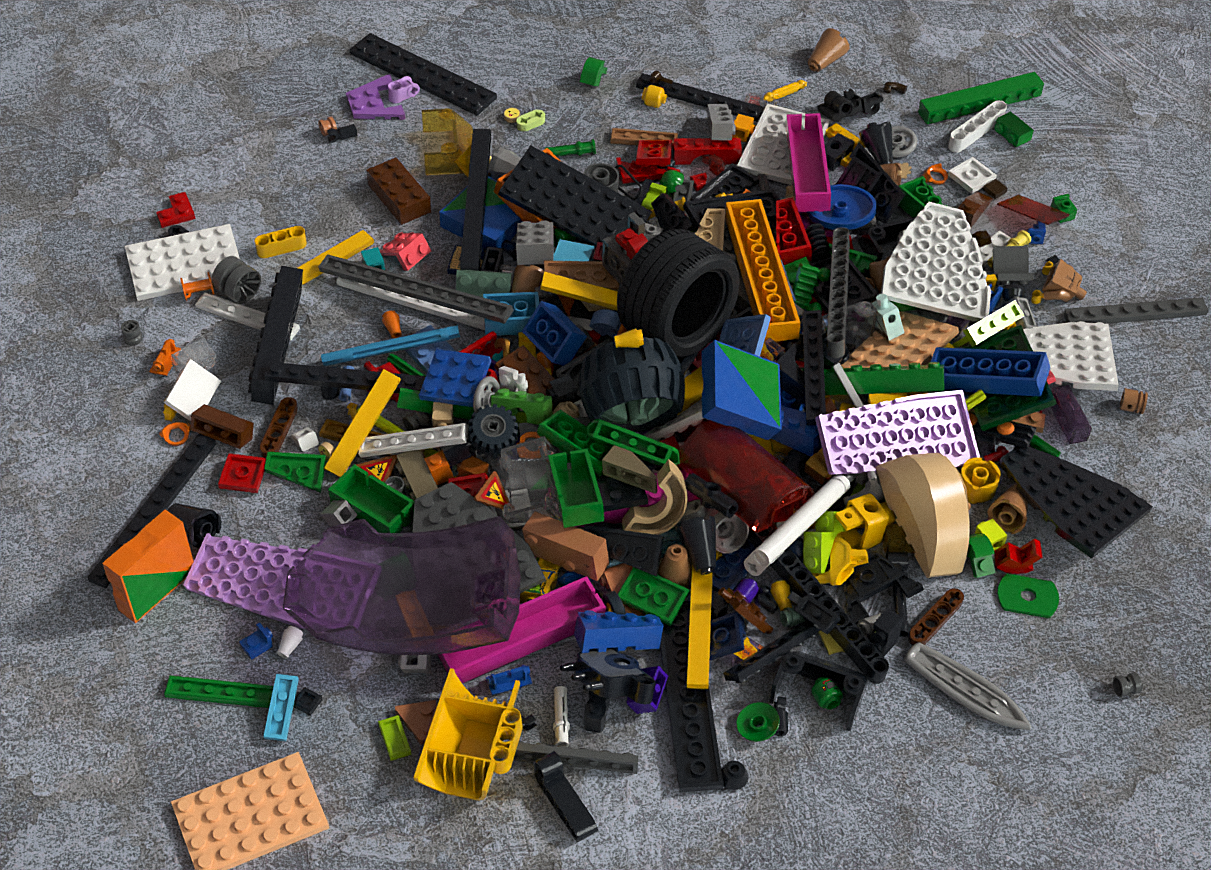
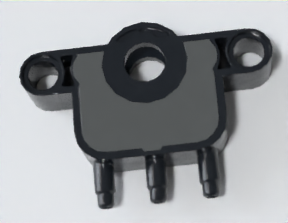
M607 648L606 652H598L597 649H589V653L579 652L577 653L576 662L565 663L560 666L562 672L574 671L571 679L573 681H581L585 691H593L598 696L604 698L628 696L639 704H650L652 702L655 680L639 668V662L635 658L621 654L614 648ZM618 662H624L628 665H619Z

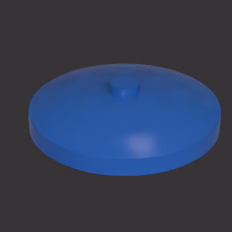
M843 184L830 185V211L806 212L814 223H820L824 228L835 230L842 227L851 230L868 224L876 214V201L869 192L862 188Z

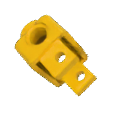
M871 493L849 500L846 508L835 515L845 531L837 535L848 542L851 549L855 548L857 550H867L880 544L886 527L895 522L894 511L889 509L886 502L879 503ZM857 529H865L863 536L857 532Z

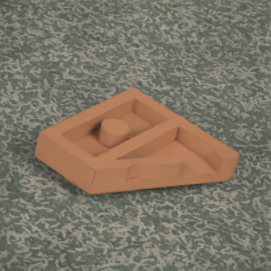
M436 700L395 706L396 714L402 718L408 730L413 732L419 744H425L437 708Z

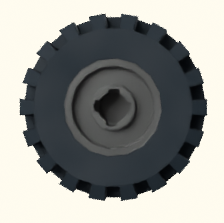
M488 404L485 405L484 409L480 407L477 409V413L474 412L472 414V419L469 420L468 441L473 450L477 449V454H485V458L493 456V459H495L497 455L503 457L505 452L510 453L512 447L514 448L517 440L518 423H516L515 415L512 416L510 410L505 411L504 406L498 408L497 404L489 407Z

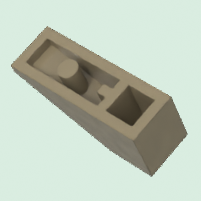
M614 445L602 459L603 475L654 494L657 493V476L633 452Z

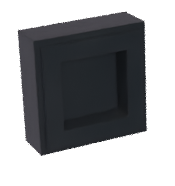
M304 687L295 698L293 707L311 716L323 698L321 695Z

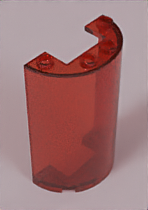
M711 420L700 423L678 449L680 464L678 465L688 474L694 473L706 482L719 484L722 488L721 492L735 500L739 505L735 515L756 533L772 525L777 510L794 501V507L798 510L815 494L814 490L747 433L736 427L725 426Z

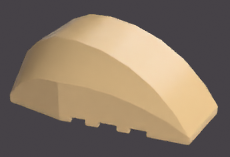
M940 453L905 455L876 466L887 506L890 510L894 511L898 526H902L906 533L905 539L907 543L912 544L916 552L914 556L926 578L962 573L969 544V509L966 486L952 462Z

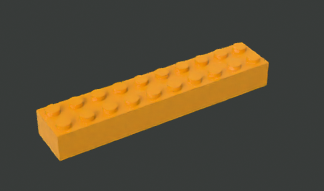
M762 200L726 202L725 220L753 315L767 314L771 317L764 342L799 339L800 319Z

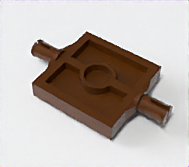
M722 587L718 591V595L723 597L727 603H730L739 614L760 631L767 634L773 631V627L765 622L767 618L760 612L761 609L755 603H749L739 590L734 592L731 588L726 590Z

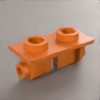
M168 339L164 342L149 373L163 376L168 375L181 351V348L175 347L173 339Z

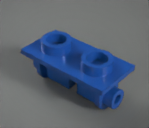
M524 664L521 667L495 675L491 674V676L486 677L492 696L513 690L515 680L520 681V687L533 684L530 677V668L528 665L524 666Z

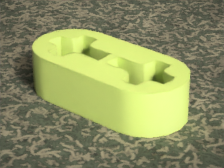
M533 110L517 118V129L529 131L544 124V111Z

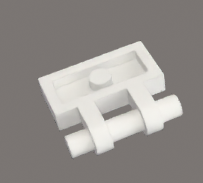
M506 366L499 368L500 389L506 388L509 391L515 392L526 391L528 381L524 373L518 374V370Z

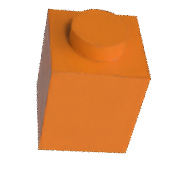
M443 451L424 458L437 486L448 481L450 478H454Z

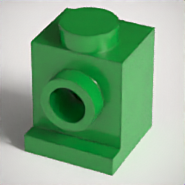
M1069 194L1053 197L1050 211L1059 223L1074 220L1078 209L1069 199Z

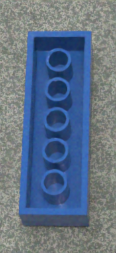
M936 347L931 362H939L940 365L944 364L945 391L963 390V392L971 393L981 389L984 393L1041 396L1051 368L1046 352Z

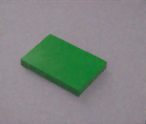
M633 567L619 590L618 596L624 605L646 615H656L662 623L671 626L690 590L659 575L656 577Z

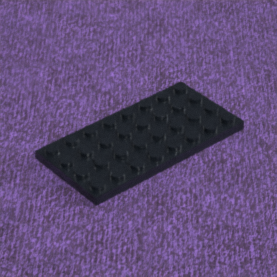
M532 145L529 146L498 193L502 198L544 221L553 222L555 227L588 245L594 246V248H596L598 242L603 243V239L627 229L629 214L635 212L646 223L652 213L651 210Z

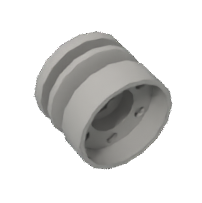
M708 509V513L703 518L704 520H709V516L715 517L716 550L724 554L739 550L746 542L749 534V525L745 518L738 512L733 517L727 518L715 509Z

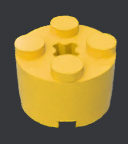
M975 457L963 464L960 475L967 489L968 502L971 504L989 501L996 494L1000 481V470L990 460L987 462L982 460L983 458Z

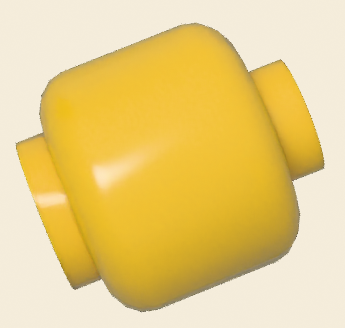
M649 85L647 88H644L642 93L644 104L654 108H659L662 104H665L667 99L664 89L655 85Z

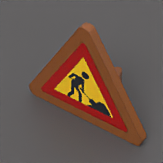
M391 455L360 463L357 466L368 472V477L373 475L385 483L391 476L397 462V456Z
M493 471L475 495L474 500L511 512L513 508L497 472Z

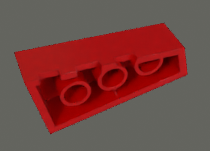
M793 197L776 201V247L783 265L807 257L808 262L812 261L811 244Z

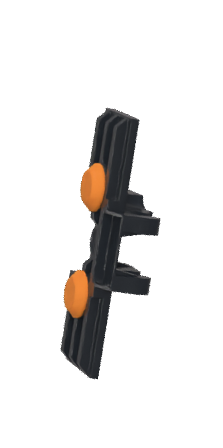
M968 412L975 440L987 442L988 452L994 453L995 445H999L1000 442L1028 449L1036 432V427L1012 421L982 431L975 412Z

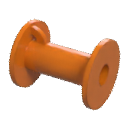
M207 272L208 279L183 284V280L180 278L186 301L191 297V293L211 289L212 295H214L209 272Z

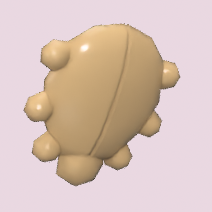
M900 163L901 170H898V173L901 175V179H907V174H911L909 170L912 167L908 163Z

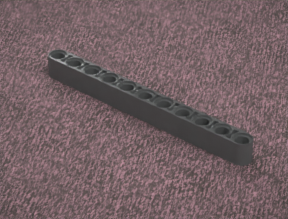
M842 227L833 231L827 329L828 355L832 358H840L845 354L850 238L849 230Z

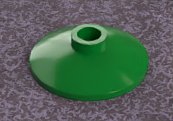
M752 703L739 713L737 729L746 740L753 742L764 741L772 737L777 731L780 723L779 715L776 709L767 703Z

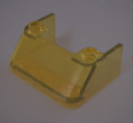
M449 108L422 110L423 132L453 131L454 142L444 143L441 146V152L424 153L426 175L464 173L454 161L472 143V125Z

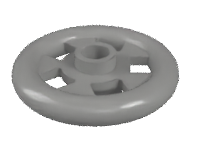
M903 126L892 127L893 158L904 157L912 153L917 146L915 133ZM909 137L911 141L906 142L905 138Z
M487 376L479 382L473 400L475 413H477V409L480 407L484 409L485 405L489 404V407H492L491 396L495 395L500 389V385L494 377Z

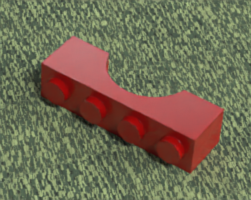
M674 138L673 160L676 162L675 165H690L694 159L702 155L717 156L722 160L723 164H738L741 158V138H732V140Z

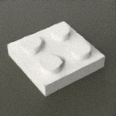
M974 157L957 165L948 172L949 177L971 194L983 188L984 185L996 179L997 176Z

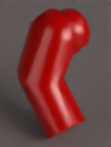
M999 446L996 449L997 452L985 455L983 458L984 461L988 462L990 460L995 463L1000 461L1009 451L1005 446Z

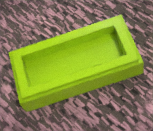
M399 715L378 721L390 761L412 755Z

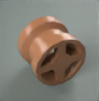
M332 116L328 117L327 120L318 121L319 129L323 136L328 135L327 130L329 129L337 130Z

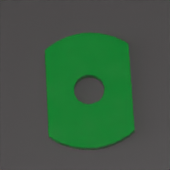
M1007 573L1001 579L997 589L998 601L1005 611L1051 618L1059 604L1058 590L1052 581ZM1031 591L1035 595V599L1027 601L1022 598L1021 592Z

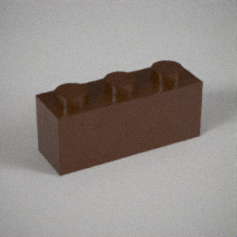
M205 404L191 413L190 430L238 449H241L253 439V422Z

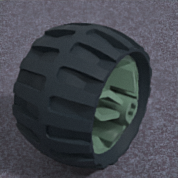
M643 337L644 345L639 346V348H616L615 342L605 344V346L596 348L589 356L584 358L580 370L579 389L583 407L591 422L595 419H601L627 430L637 432L664 425L666 422L675 419L678 413H681L685 399V378L681 364L667 342H662L657 338Z

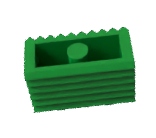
M1011 111L998 117L994 128L999 135L1001 134V136L1006 138L1015 148L1030 141L1034 131Z

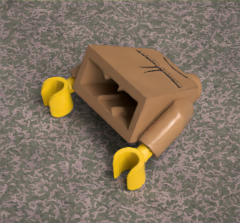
M1062 259L1055 265L1048 261L1042 268V273L1048 275L1042 289L1044 293L1040 290H1034L1031 302L1039 304L1041 299L1068 302L1074 296L1082 300L1087 291L1080 287L1083 278L1071 265H1068Z

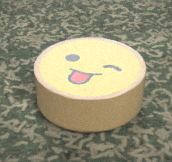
M517 108L506 109L504 111L505 121L509 123L517 122L520 111Z
M323 442L318 446L320 455H326V461H328L335 451L334 447L329 442Z

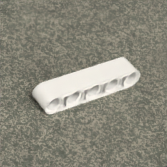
M995 101L952 131L948 145L949 150L955 153L961 152L993 129L997 118L1005 115L1007 104L1003 101Z

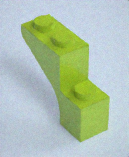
M826 511L816 520V531L804 532L803 564L811 573H825L834 539L838 533L845 531L844 527L835 517L839 511Z

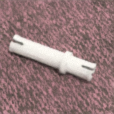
M558 686L554 689L555 722L553 723V730L555 731V746L563 745L568 747L570 723L568 722L567 688Z

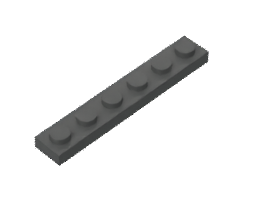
M519 741L513 759L514 761L534 763V761L555 751L559 755L563 766L637 774L639 755L627 752L622 754L612 753L608 750L593 751L587 748L575 749L563 745L529 744Z

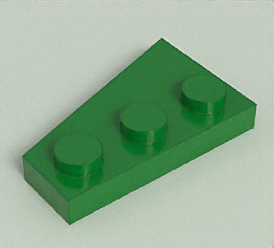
M267 452L265 472L321 493L326 455Z

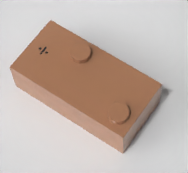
M534 511L522 528L525 542L529 545L534 556L561 566L569 572H576L598 581L609 565L605 538L574 526L564 528L561 521Z

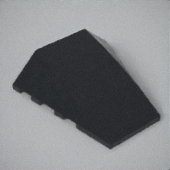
M858 142L849 156L852 160L835 185H852L869 192L876 201V220L887 223L906 194Z

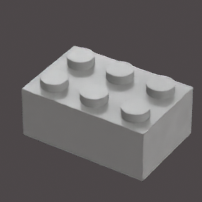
M524 221L518 223L516 240L517 265L544 264V261H554L553 222L540 221L539 223Z

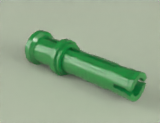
M594 139L588 142L577 141L576 144L544 147V150L548 148L555 156L596 154Z

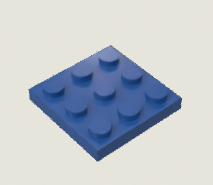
M436 349L419 393L420 400L473 407L475 390L479 382L487 375L491 364L490 356Z

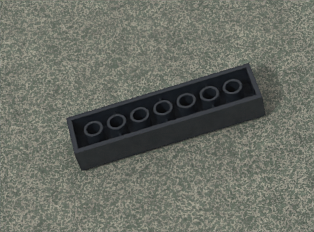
M281 265L280 272H276L275 283L277 284L272 287L271 297L273 298L272 300L269 299L267 307L269 312L265 313L264 324L266 325L261 328L260 338L262 339L261 342L258 341L256 353L258 354L253 358L252 367L255 368L253 371L250 370L248 381L250 384L248 393L251 394L252 402L274 405L279 382L265 381L267 362H285L302 294L303 269Z

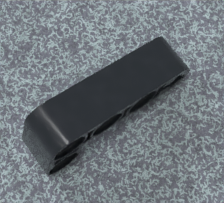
M553 751L534 761V775L537 783L575 841L580 842L598 832L595 820L563 774V764L559 755Z

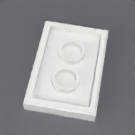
M190 359L187 361L164 403L191 422V413L202 405L209 404L221 380Z

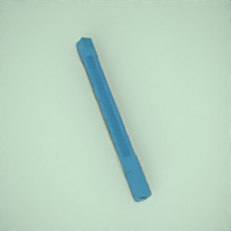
M456 325L321 354L323 365L328 366L447 341L460 337L459 328Z

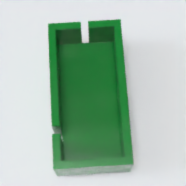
M588 448L570 451L571 469H568L566 452L548 455L550 476L563 527L567 528L604 521L603 502Z
M355 464L328 489L330 503L335 500H347L357 514L355 519L361 520L363 525L390 542L403 531L402 526L406 528L414 519L415 501L373 475L368 477V472Z

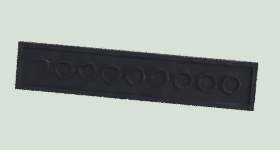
M369 33L350 49L351 55L400 79L404 76H409L412 82L418 84L421 89L476 116L497 99V93L372 33Z
M691 601L684 602L671 626L662 623L663 631L660 642L663 671L668 675L665 688L679 793L720 790L724 787L709 688H687Z

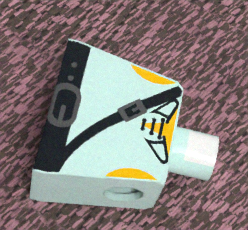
M886 294L877 295L876 301L869 304L870 326L890 341L904 334L899 309L888 300Z

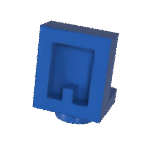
M1037 217L1036 224H1033V227L1028 229L1027 232L1031 236L1030 243L1043 244L1046 233L1045 217Z
M260 622L256 624L257 631L239 641L241 648L251 660L273 647L271 641L273 635L268 627L264 628Z

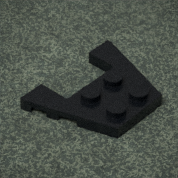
M873 551L868 554V563L854 567V572L843 583L850 618L857 625L860 619L869 617L861 602L896 583L907 599L923 591V585L911 579L910 575L906 572L900 571L881 554Z

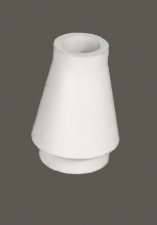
M288 626L287 629H284L279 649L276 653L287 659L303 640V632L294 626Z

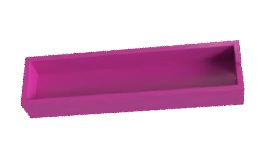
M820 113L805 114L804 130H801L802 114H787L786 134L793 197L798 212L830 211L831 189Z
M586 576L437 640V655L447 673H449L450 668L454 669L461 683H465L574 635L578 612L591 610L596 613H605L606 606L598 593L595 594V588Z

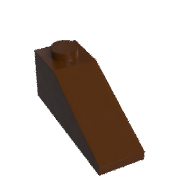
M977 191L965 198L958 207V209L964 211L966 221L971 228L992 202L993 198Z

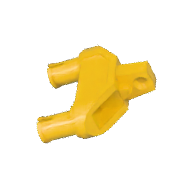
M836 535L830 553V569L825 571V573H812V575L820 584L841 585L854 572V567L868 563L866 549H851L848 542L839 535Z

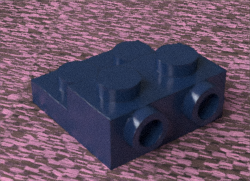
M738 612L711 619L709 661L745 650L743 640L746 637L745 623Z

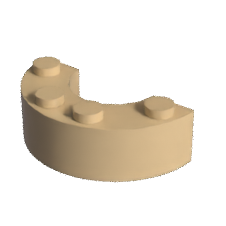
M668 459L657 473L658 486L665 492L662 499L649 507H631L622 518L623 530L659 535L673 528L681 520L687 507V491L684 477L672 461Z

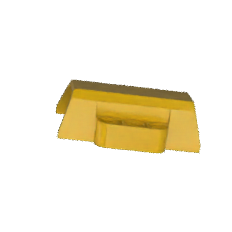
M450 668L413 777L414 781L444 794L477 801L485 799L493 773L504 774L510 770L523 728L521 713L518 709L513 708L519 691L520 681L515 680L509 702L506 704V701H503L502 704H498L496 699L490 702L487 700V697H484L483 700L478 699L476 695L474 697L461 683L454 669Z

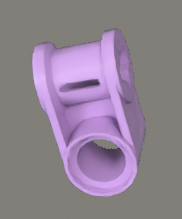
M404 76L401 79L390 82L388 84L389 101L400 103L403 100L414 97L418 94L420 87L418 84L413 83L409 76Z

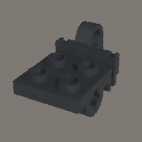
M848 89V92L846 90L843 91L844 96L836 91H830L826 94L824 103L817 105L818 112L831 121L838 122L842 118L854 116L859 112L871 115L876 114L880 109V102L884 101V99L876 92L860 97L852 89Z

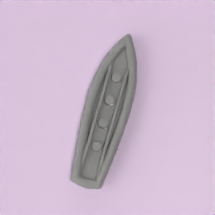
M920 642L914 644L907 651L904 661L962 706L1000 725L1016 729H1031L1029 721L1018 705L1006 693L978 673Z

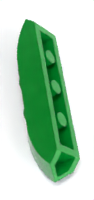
M595 419L587 426L588 437L604 446L612 448L615 445L633 452L639 459L661 467L664 466L668 459L675 465L680 464L679 450L670 445L601 419Z

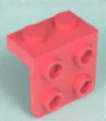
M414 232L398 233L394 236V240L382 246L383 249L380 250L382 256H396L404 271L410 270L431 252L423 234Z

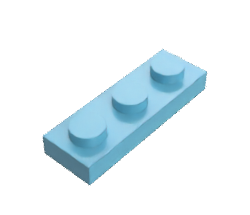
M276 674L263 736L265 739L287 740L299 681L298 676Z

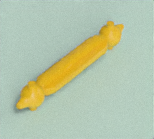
M798 80L797 82L777 88L772 92H767L763 99L768 102L797 92L799 89H804L807 86V82Z

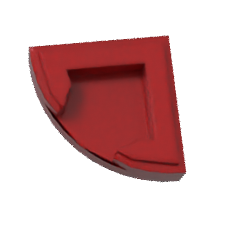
M706 172L690 176V180H694L693 187L696 192L705 187L707 182Z

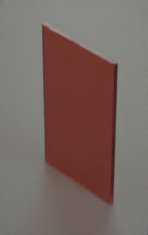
M1016 195L997 203L1001 207L1046 225L1070 215L1021 195Z

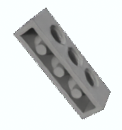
M708 104L707 122L711 139L732 140V135H735V124L731 109H728L727 104Z

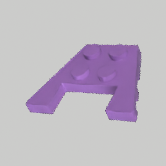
M390 74L346 93L354 119H375V117H384L385 119L399 117V120L405 119L402 105L384 108L378 92L387 90L388 84L393 82Z

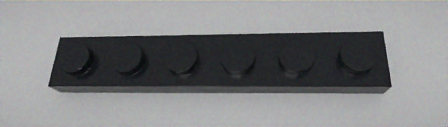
M808 621L803 622L723 673L725 680L735 681V683L745 682L751 674L759 673L762 671V667L773 664L778 657L790 653L792 648L803 645L806 639L817 636V632L820 629Z

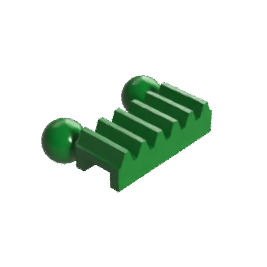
M804 263L799 264L792 290L796 299L794 303L804 311L821 310L822 313L823 308L820 303H809L812 300L811 295L814 293L813 288L816 285L817 277L821 282L830 280L831 271L828 268L818 269Z

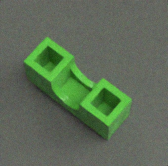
M502 388L495 395L491 396L492 407L493 404H497L498 408L504 406L505 411L510 410L512 412V416L518 414V408H521L526 414L527 423L539 425L553 415L552 397L544 396L542 393L529 394L526 391L515 392Z

